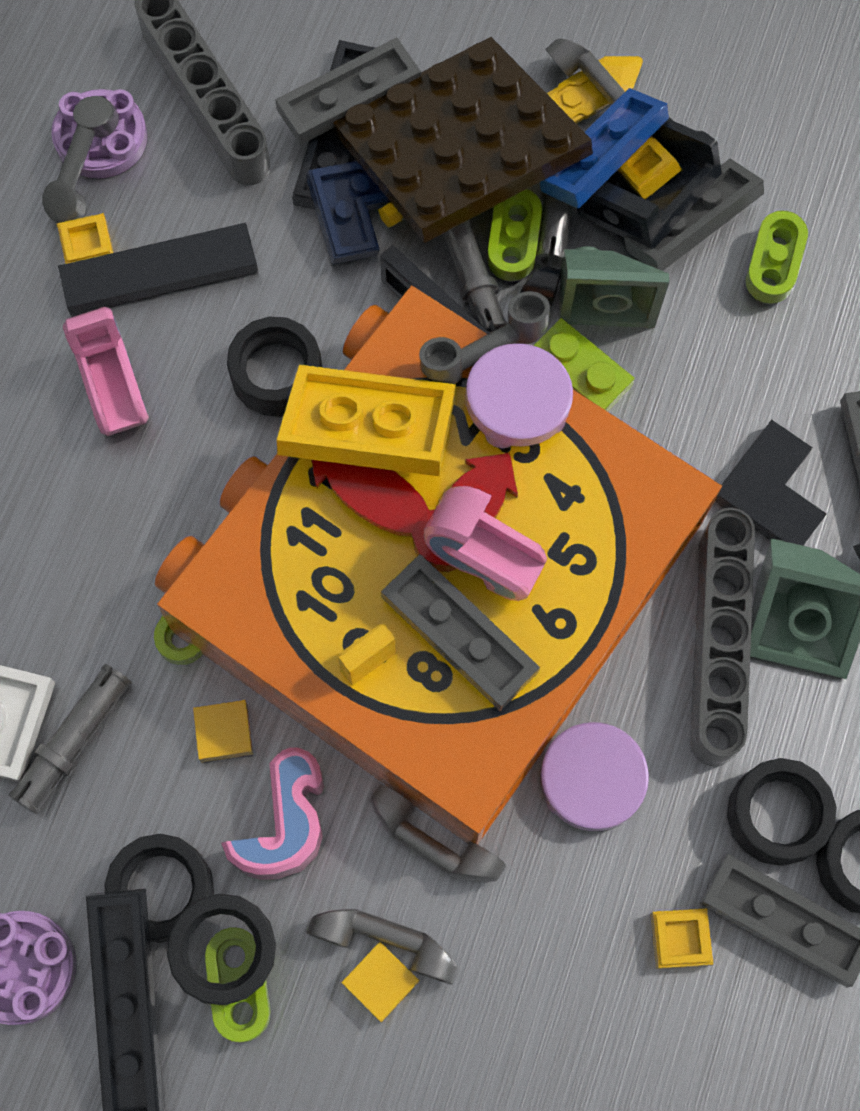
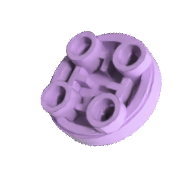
M97 89L83 93L69 92L65 94L59 101V111L52 124V140L60 160L64 162L77 127V123L73 118L75 106L86 97L102 96L109 100L117 109L119 115L118 125L110 135L102 138H93L80 175L97 179L109 178L119 175L135 165L146 148L148 135L143 114L134 102L132 95L121 89L114 91Z
M527 344L502 345L485 353L471 369L465 394L466 407L474 424L485 434L487 441L494 447L508 448L510 446L535 445L551 438L564 428L573 400L572 382L565 367L549 352Z
M588 722L572 726L554 739L544 756L541 765L540 781L547 808L552 813L575 828L586 831H604L621 826L637 811L648 789L649 772L642 750L627 733L609 724Z
M30 911L0 913L1 1024L27 1025L46 1018L61 1006L73 986L77 963L72 941L58 923L39 913Z

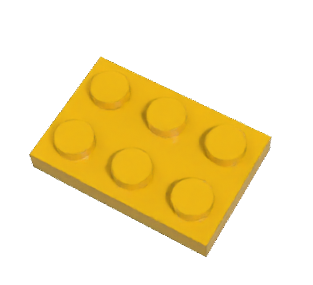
M299 365L276 440L277 455L439 476L455 402L456 384Z

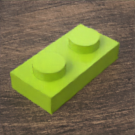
M562 318L534 345L549 352L561 362L570 376L573 390L607 412L634 384L635 377Z

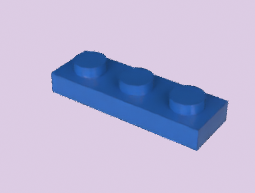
M629 88L585 131L592 139L593 154L539 182L541 192L579 209L669 119L667 103Z

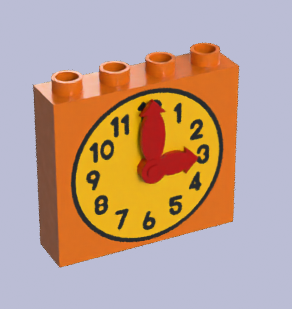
M411 285L390 313L377 305H372L358 318L343 346V355L351 360L344 370L433 381L425 376L420 368L419 352L425 342L433 338L445 337L454 340L460 348H463L488 334ZM471 366L462 371V379L455 383V402L439 476L280 456L277 454L269 464H266L256 456L250 457L238 467L222 492L220 507L229 513L205 544L194 536H188L180 541L159 568L155 578V586L165 593L157 603V606L171 631L188 644L195 645L204 656L390 789L402 795L414 806L467 844L473 842L478 845L701 527L722 485L575 390H573V400L564 428L560 432L535 445L510 446L508 448L494 447L487 441L485 434L474 424L466 407L465 394L467 380L473 368ZM458 486H468L491 495V499L484 512L541 545L545 551L547 561L527 599L520 601L509 600L486 588L483 579L449 565L436 556L425 544L423 538L424 528L446 490ZM419 554L540 667L539 673L501 711L486 699L381 598V591ZM384 624L396 638V654L352 686L340 670L339 653L377 625Z

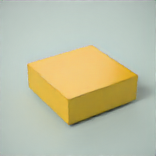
M651 136L617 172L641 198L646 200L682 169L677 160Z
M104 213L57 223L65 264L114 253Z
M379 624L339 653L340 670L352 686L396 654V638L384 624Z
M246 700L193 708L198 758L201 763L253 755Z
M707 908L650 913L656 969L713 965Z
M379 942L341 983L382 1023L420 980Z

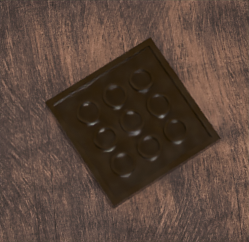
M492 37L421 72V77L409 83H399L392 86L386 95L369 104L352 106L346 112V116L333 122L334 134L424 243L593 154L592 139Z

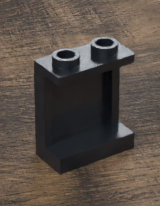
M670 117L652 136L677 160L682 170L646 200L641 198L616 171L579 209L576 208L579 216L651 249L657 247L722 174L717 140L704 131L693 130L673 121Z

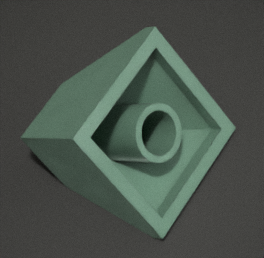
M591 246L564 249L561 263L559 319L562 318L572 325L655 328L669 285V273L614 251H601Z
M771 538L758 578L752 607L750 657L847 679L860 643V574L822 550Z

